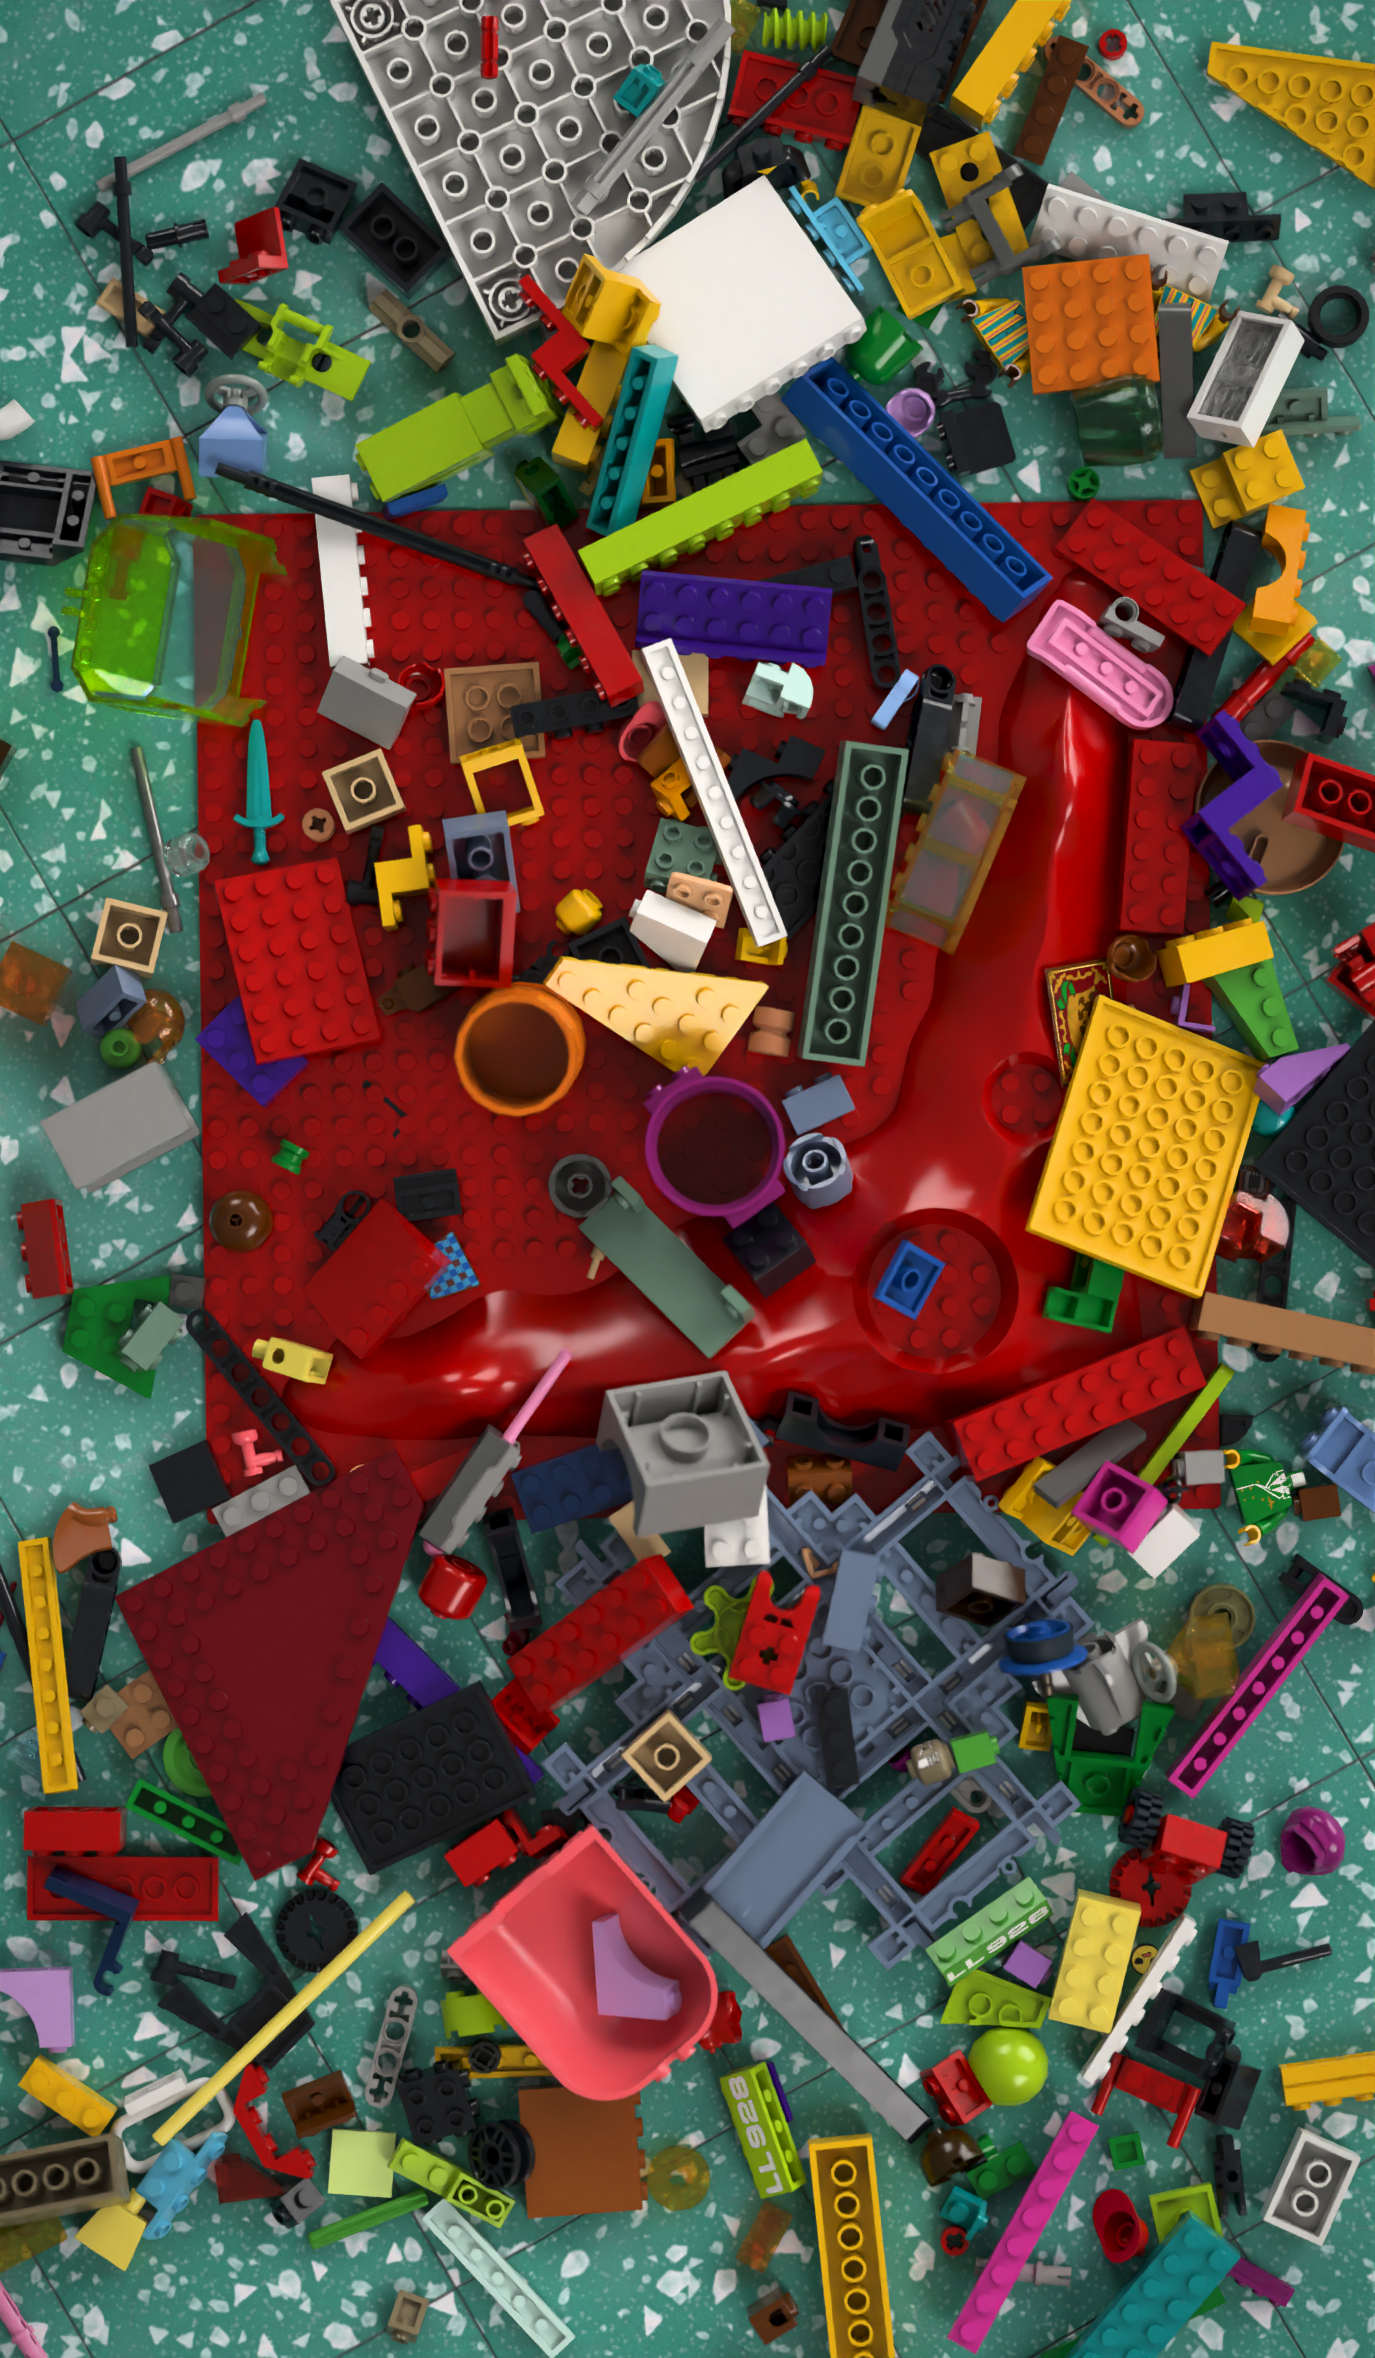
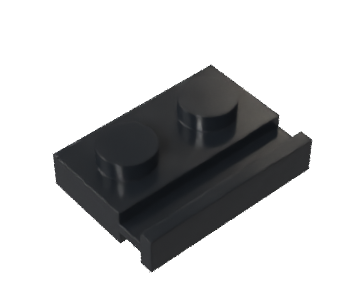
M217 283L194 305L195 308L185 315L230 360H233L234 355L240 349L242 350L262 328Z
M456 1168L393 1177L397 1210L409 1222L463 1214Z

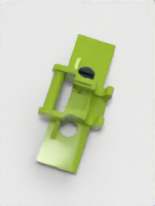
M235 299L262 326L260 331L264 329L273 331L267 345H261L258 342L259 331L242 349L262 360L259 361L257 369L274 375L297 388H301L304 382L307 381L353 402L372 362L329 342L334 330L333 326L329 324L324 326L288 309L289 305L284 303L280 304L273 316L246 302ZM284 321L318 336L319 339L316 344H304L287 336L282 331L285 325Z

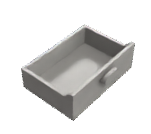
M343 656L332 672L317 713L390 750L400 734L417 694L389 680L387 673L377 668L370 670Z

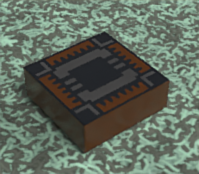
M1240 1164L1236 1196L1268 1200L1270 1181L1253 1166Z

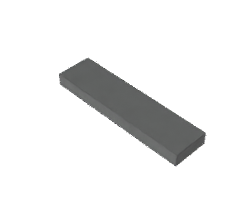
M1130 1419L1107 1427L1034 1484V1492L1058 1509L1092 1482L1106 1460L1115 1464L1145 1441L1146 1431Z

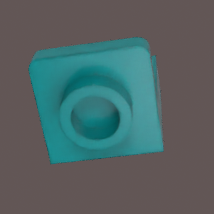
M640 64L632 69L613 96V99L638 118L657 92L665 85L666 81L661 78V72L654 66Z
M954 2185L940 2208L939 2216L967 2229L965 2239L971 2242L975 2233L981 2234L986 2227L989 2216L985 2215L988 2202Z

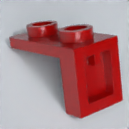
M515 1807L500 1813L505 1825L510 1830L513 1828L519 1839L516 1840V1843L525 1856L530 1855V1857L539 1860L569 1839L564 1828L557 1825L553 1827L552 1825H547L535 1833L536 1838L533 1839Z

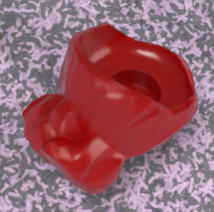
M732 1990L718 1992L714 2018L708 2030L698 2041L699 2045L711 2054H715L716 2048H721L723 2043L737 2044L742 2039L740 2020L743 2012L736 2002V1992Z

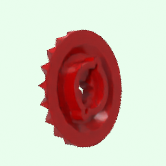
M1134 1847L1124 1853L1112 1869L1109 1880L1110 1896L1140 1904L1141 1914L1138 1926L1155 1928L1167 1925L1177 1919L1186 1909L1191 1898L1192 1884L1179 1881L1178 1876L1173 1874L1151 1872L1154 1882L1160 1884V1888L1154 1890L1153 1903L1151 1904L1148 1891L1142 1889V1884L1148 1882V1866L1139 1864L1142 1849Z

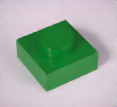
M1138 2131L1107 2137L1114 2171L1145 2164Z

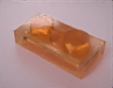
M765 2200L736 2253L735 2259L764 2273L793 2219V2215Z

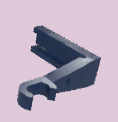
M56 1865L47 1878L44 1886L45 1889L118 1920L114 1924L93 1982L94 1988L98 1993L110 1996L114 1992V1988L103 1981L105 1971L118 1974L123 1969V1966L116 1960L140 1900Z

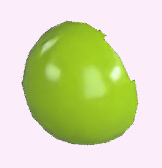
M998 2026L987 2030L974 2042L968 2054V2063L991 2102L997 2106L1014 2107L1030 2101L1041 2091L1048 2076L1049 2059L1044 2045L1032 2032L1021 2027Z

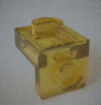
M1319 636L1295 662L1294 668L1297 672L1294 676L1297 679L1312 684L1317 689L1325 677L1343 658Z

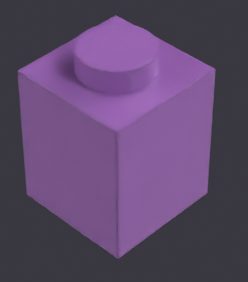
M780 1692L763 1694V1700L757 1701L764 1742L795 1737L788 1695L782 1696Z
M1020 1938L1015 1942L1001 1964L1004 1969L1035 1989L1039 1983L1044 1985L1053 1972V1968L1050 1967L1052 1964L1051 1958Z

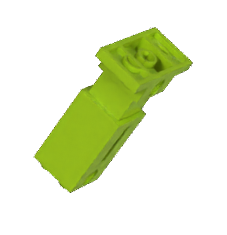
M516 353L506 359L508 363L506 366L489 374L492 382L465 396L454 392L355 444L359 452L355 455L356 460L364 472L368 471L372 479L369 486L375 498L389 503L430 489L494 456L495 452L492 447L519 433L530 437L551 425L556 428L560 427L565 415L556 397L551 392L552 389L548 380L541 381L531 369L534 363Z

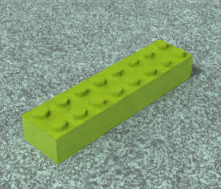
M804 439L578 550L579 564L597 596L603 594L604 597H607L621 589L620 584L629 580L632 583L640 581L642 570L649 571L657 566H660L661 569L669 567L678 561L677 556L688 552L689 555L695 554L706 547V542L714 538L717 541L726 539L734 533V528L742 524L745 527L752 526L763 519L761 515L771 510L774 513H778L791 505L789 501L799 496L802 499L813 496L819 492L818 487L822 485L823 470L807 439Z

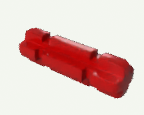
M486 15L481 18V31H483L481 33V61L483 63H481L480 74L483 79H496L498 77V64L496 63L498 61V34L496 33L498 31V17Z

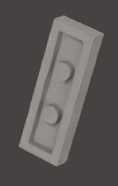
M295 1464L211 1510L225 1536L228 1537L311 1493V1490Z

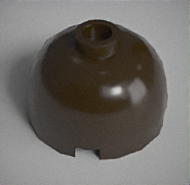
M939 2127L926 2136L929 2142L921 2149L919 2164L929 2185L936 2187L951 2180L950 2176L959 2171L963 2173L982 2159L984 2153L977 2141L966 2131L957 2128L945 2131L943 2127Z

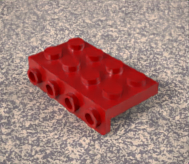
M744 50L730 108L727 113V120H731L732 125L740 127L796 73L795 69L800 63ZM819 68L817 70L818 74L809 83L804 82L759 128H763L762 132L771 136L780 137L781 133L794 136L793 140L804 144H811L812 141L824 143V148L841 152L843 148L849 149L861 104L852 100L857 77Z

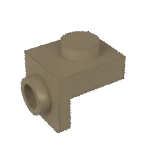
M107 1684L80 1711L84 1716L81 1721L93 1733L99 1731L101 1734H104L130 1705Z

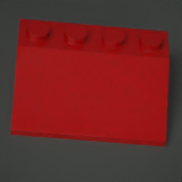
M383 1197L302 1291L335 1335L360 1359L372 1355L451 1265L452 1261Z

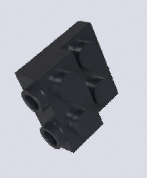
M299 158L274 206L279 208L282 230L292 232L295 229L304 233L306 239L313 244L320 245L324 242L330 245L338 227L342 223L344 212L356 191L357 183Z

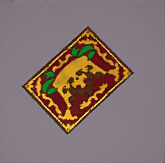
M1107 958L1045 969L1062 1088L1069 1086L1067 1077L1070 1079L1072 1077L1095 998L1102 995L1114 1000L1111 972L1107 966Z

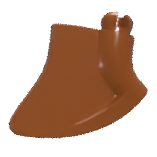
M73 1502L66 1508L57 1523L53 1539L54 1562L59 1574L67 1572L82 1559L93 1553L112 1549L108 1524L115 1523L118 1520L115 1507L84 1508L78 1503Z

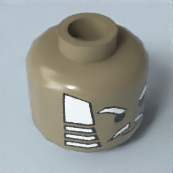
M938 1739L912 1747L910 1752L911 1759L906 1761L912 1779L918 1777L923 1785H930L949 1778L952 1775V1768L956 1767L948 1743L942 1744Z

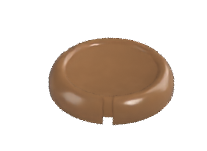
M1256 740L1253 742L1259 748L1260 756L1268 765L1273 766L1277 770L1283 786L1228 830L1242 841L1244 851L1252 860L1257 861L1264 870V876L1267 878V881L1252 893L1268 896L1292 894L1314 885L1326 876L1338 861L1345 843L1281 820L1295 764L1309 752L1283 741ZM1217 760L1209 768L1198 788L1194 815L1234 784Z

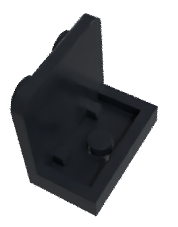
M992 402L953 414V410L940 413L939 423H936L935 427L940 442L945 441L948 449V453L944 454L949 472H955L956 479L1014 462L1016 454L999 403Z
M1294 678L1293 682L1286 681L1280 691L1282 696L1327 711L1317 741L1329 745L1334 738L1338 739L1342 735L1348 717L1343 716L1347 701L1341 699L1342 695L1329 689H1324L1323 693L1310 689L1312 684Z

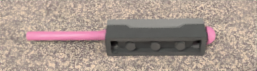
M566 1348L561 1350L505 1433L489 1423L487 1424L419 1525L418 1535L424 1538L423 1549L426 1554L434 1557L447 1552L451 1555L455 1547L461 1549L470 1535L467 1530L472 1522L478 1523L487 1510L485 1503L489 1497L493 1496L495 1498L505 1483L502 1478L508 1470L513 1472L519 1464L522 1455L519 1454L520 1443L516 1441V1438L574 1355Z

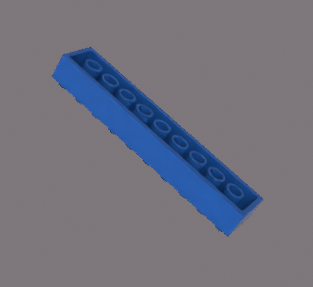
M833 357L808 369L803 376L795 380L782 397L781 401L789 408V411L798 417L810 429L811 433L832 451L835 458L842 461L855 474L857 480L865 484L877 496L879 502L887 506L899 518L901 524L909 528L921 540L923 546L930 550L944 564L945 568L953 573L966 586L967 590L975 595L988 608L989 612L1002 623L1031 604L1053 579Z

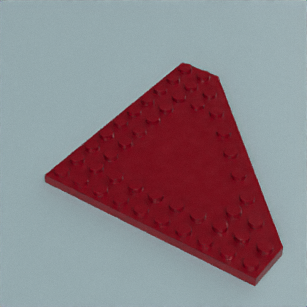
M396 1449L377 1457L114 1596L254 1881H258L313 1852L317 1842L316 1838L331 1799V1792L341 1768L350 1733L352 1734L359 1712V1705L372 1672L377 1649L380 1647L387 1625V1618L394 1603L401 1582L400 1578L413 1545L419 1519L422 1517L425 1507Z

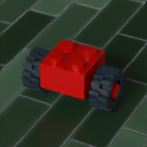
M1135 1787L1130 1792V1796L1126 1799L1127 1804L1122 1809L1123 1814L1119 1819L1121 1823L1118 1826L1119 1833L1117 1836L1119 1842L1142 1849L1139 1864L1148 1866V1870L1153 1873L1176 1875L1179 1881L1188 1884H1195L1212 1873L1233 1879H1238L1240 1874H1243L1244 1866H1247L1249 1862L1248 1857L1252 1854L1251 1847L1254 1846L1255 1841L1252 1840L1255 1836L1252 1824L1231 1817H1225L1221 1821V1826L1215 1829L1169 1813L1160 1819L1163 1814V1810H1161L1164 1806L1163 1796L1139 1787Z

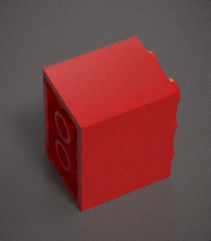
M434 878V887H428L427 905L430 906L432 919H426L425 933L430 944V950L424 951V969H426L427 976H431L434 985L511 988L517 893L511 881Z

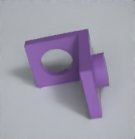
M1190 984L1179 985L1178 996H1173L1170 1007V1014L1175 1015L1173 1025L1182 1029L1207 1033L1215 1032V1026L1185 1022Z

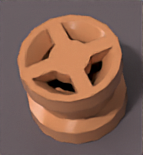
M315 808L305 814L302 827L305 834L311 840L324 842L333 836L335 822L328 811Z

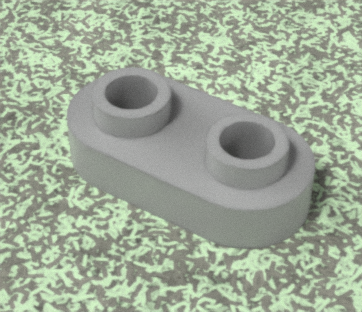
M972 1774L968 1775L949 1792L965 1809L972 1813L986 1811L993 1800ZM975 1790L982 1793V1798L978 1802H973L970 1799L971 1793Z

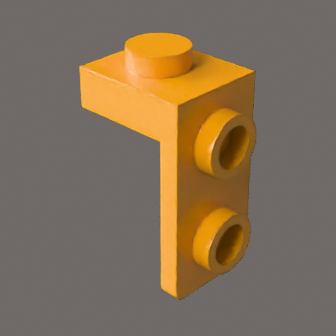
M679 758L650 784L658 799L656 802L657 808L666 817L672 815L680 822H683L690 815L680 794L692 784L682 758Z

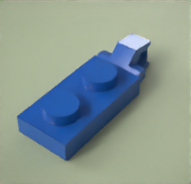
M1218 1918L1207 1979V1989L1214 1990L1213 2007L1226 2009L1229 1993L1236 1994L1237 1988L1240 1987L1242 1972L1233 1946L1248 1943L1250 1923Z

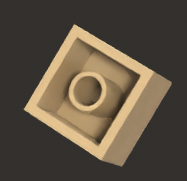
M381 748L322 772L348 835L407 811Z
M106 897L90 964L108 969L115 964L135 972L141 977L152 979L168 912Z
M669 1708L624 1748L621 1756L664 1803L712 1760V1754Z

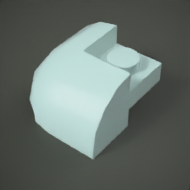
M758 660L742 704L783 718L785 713L797 714V718L803 719L812 703L814 690L811 679L804 669L795 663H792L789 671H785L776 664L764 663Z

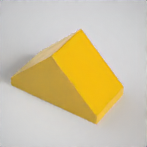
M1024 1699L1018 1748L1050 1752L1052 1733L1047 1702Z

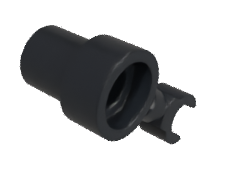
M96 201L86 214L81 213L74 222L75 226L90 239H94L103 230L119 242L118 226L107 218L111 212L99 201ZM131 237L132 255L147 267L154 259V253Z
M182 272L177 275L167 290V293L176 299L170 311L164 316L172 327L188 305L194 309V305L205 295L204 292L190 283L191 279ZM155 328L143 343V348L154 354L166 337L165 334Z
M149 300L145 301L137 311L160 332H163L179 349V352L171 361L184 375L191 377L198 369V363L209 351L196 339L190 343L172 327Z
M372 824L362 882L349 880L346 903L351 906L358 907V904L377 907L378 888L374 887L376 879L374 863L379 861L385 826Z
M161 1949L157 1966L153 1967L150 1976L152 1981L174 1986L177 1974L229 1989H234L237 1980L236 1976L178 1961L180 1954Z

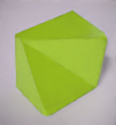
M1232 895L1227 908L1226 918L1238 921L1252 917L1253 923L1259 922L1265 903L1250 897H1245L1238 902Z

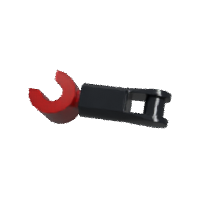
M621 1783L614 1787V1794L618 1796V1800L615 1803L618 1810H639L666 1814L672 1821L679 1824L686 1814L690 1815L700 1802L686 1785L681 1787L665 1803L653 1789L641 1788L628 1783Z

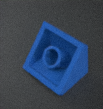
M903 1239L871 1297L916 1320L945 1263Z

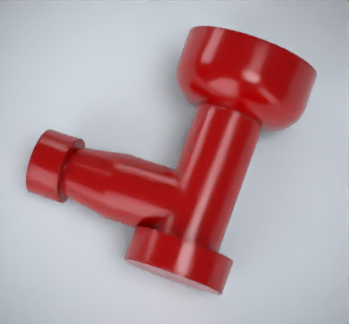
M318 1836L314 1848L316 1852L303 1870L299 1869L296 1876L310 1886L316 1880L320 1884L327 1886L332 1892H335L341 1881L332 1878L320 1867L326 1858H334L339 1849L328 1840Z

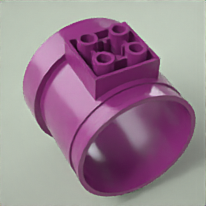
M686 1065L671 1076V1079L674 1081L666 1088L659 1084L645 1095L647 1101L643 1104L651 1115L645 1141L647 1164L656 1185L670 1201L694 1214L712 1217L723 1216L734 1230L786 1192L777 1179L782 1167L785 1149L782 1126L771 1104L751 1086L726 1077H703L696 1066L690 1070ZM704 1094L729 1095L748 1104L761 1117L768 1130L771 1142L770 1164L761 1183L742 1199L723 1205L702 1204L681 1195L665 1178L657 1156L659 1134L669 1115L685 1101Z

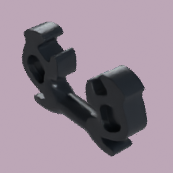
M976 350L972 353V357L979 362L972 366L966 361L964 366L966 376L973 378L974 382L968 387L946 391L940 389V385L944 383L942 368H938L937 374L928 373L927 370L930 368L931 362H924L915 368L914 373L917 377L915 388H919L929 394L932 400H937L934 402L936 410L963 400H982L990 397L992 394V390L983 389L995 380L997 368L990 359V352Z

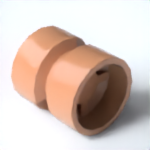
M755 1006L752 1024L756 1027V1031L750 1033L747 1050L771 1056L788 1057L791 1040L786 1035L793 1030L796 1013Z

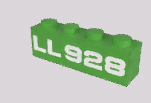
M1028 1876L927 1947L925 1951L933 1966L947 1985L951 1987L1051 1917L1053 1912L1047 1899Z

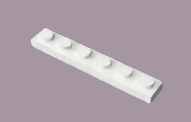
M1182 1913L1149 1967L1113 2021L1111 2033L1104 2034L1080 2071L1082 2078L1092 2085L1097 2078L1102 2080L1111 2066L1108 2060L1114 2051L1119 2053L1128 2040V2036L1125 2034L1131 2025L1136 2027L1145 2014L1143 2006L1149 1998L1153 2000L1161 1990L1163 1983L1159 1981L1165 1972L1171 1973L1180 1959L1177 1954L1183 1944L1188 1946L1197 1933V1930L1194 1929L1196 1922L1186 1913Z

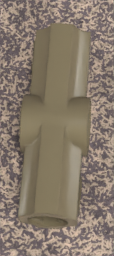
M387 289L381 292L368 307V310L396 335L405 347L412 350L436 374L444 370L456 355L424 324L421 318L414 315ZM407 326H418L420 328L418 336L415 338L405 337L403 332Z

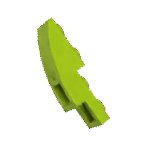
M404 2137L387 2164L389 2169L443 2196L451 2204L499 2229L516 2202L515 2199L500 2189L492 2190L485 2188L477 2181L474 2174L429 2148L426 2150L419 2145H415V2143Z

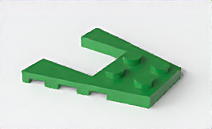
M1055 1692V1694L1047 1696L1058 1780L1061 1779L1082 1804L1074 1812L1120 1817L1123 1814L1122 1809L1127 1804L1126 1799L1130 1796V1792L1135 1787H1140L1141 1779L1152 1762V1756L1166 1733L1167 1724L1170 1718L1174 1716V1705L1142 1701L1134 1756L1072 1750L1079 1695Z

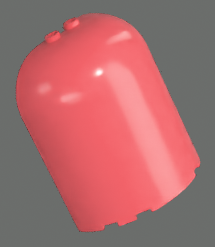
M590 1824L583 1829L584 1832L580 1830L563 1844L560 1851L558 1849L554 1850L495 1901L491 1906L489 1914L486 1911L481 1914L467 1928L464 1935L459 1936L446 1951L561 2084L580 2096L594 2100L609 2101L630 2096L643 2089L652 2080H655L656 2083L660 2082L671 2072L668 2065L678 2058L683 2062L696 2050L693 2045L702 2038L714 2018L717 2008L718 1989L713 1968L701 1949L597 1829ZM606 1913L619 1915V1923L624 1939L636 1958L654 1973L668 1979L679 1980V1991L682 1994L681 2012L667 2020L598 2015L592 1931L593 1920Z

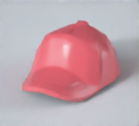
M646 702L637 710L634 716L628 717L622 724L618 735L620 754L625 760L638 762L640 754L667 723L660 702Z

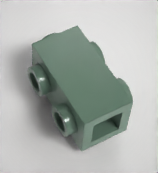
M160 1301L153 1303L152 1306L149 1303L146 1304L136 1317L140 1322L133 1331L128 1328L117 1342L120 1345L116 1351V1354L121 1357L119 1362L133 1373L136 1370L144 1372L148 1368L154 1370L164 1357L161 1351L167 1343L173 1345L183 1332L180 1327L184 1320Z

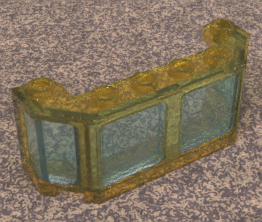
M959 748L955 749L954 754L947 752L940 769L946 772L941 785L934 784L928 801L933 803L929 815L922 813L916 827V831L921 832L917 844L910 842L903 860L909 862L904 874L897 873L891 890L897 893L893 901L888 900L884 925L886 928H893L937 946L942 951L954 955L959 940L966 928L1027 778L1025 775Z

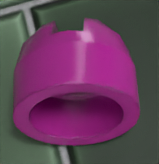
M905 1745L887 1762L895 1771L906 1773L909 1771L906 1761L911 1759V1750Z

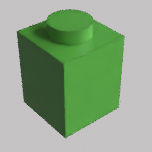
M987 1729L949 1739L959 1773L997 1763L995 1755L1000 1754L995 1735L989 1736Z

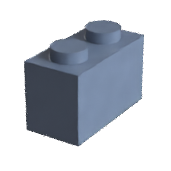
M114 964L75 1004L83 1031L102 1039L108 1031L121 1028L147 1000L139 974Z
M831 1072L815 1078L813 1080L815 1086L804 1090L801 1085L785 1093L787 1099L781 1101L797 1137L855 1110V1106L840 1074L833 1077Z

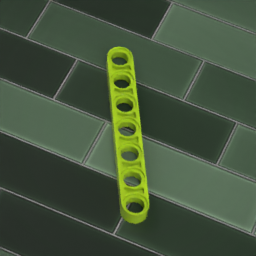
M1223 1362L1214 1369L1206 1380L1207 1386L1199 1389L1136 1474V1477L1150 1485L1155 1483L1235 1373L1233 1369ZM1095 1532L1092 1535V1539L1103 1547H1106L1111 1542Z

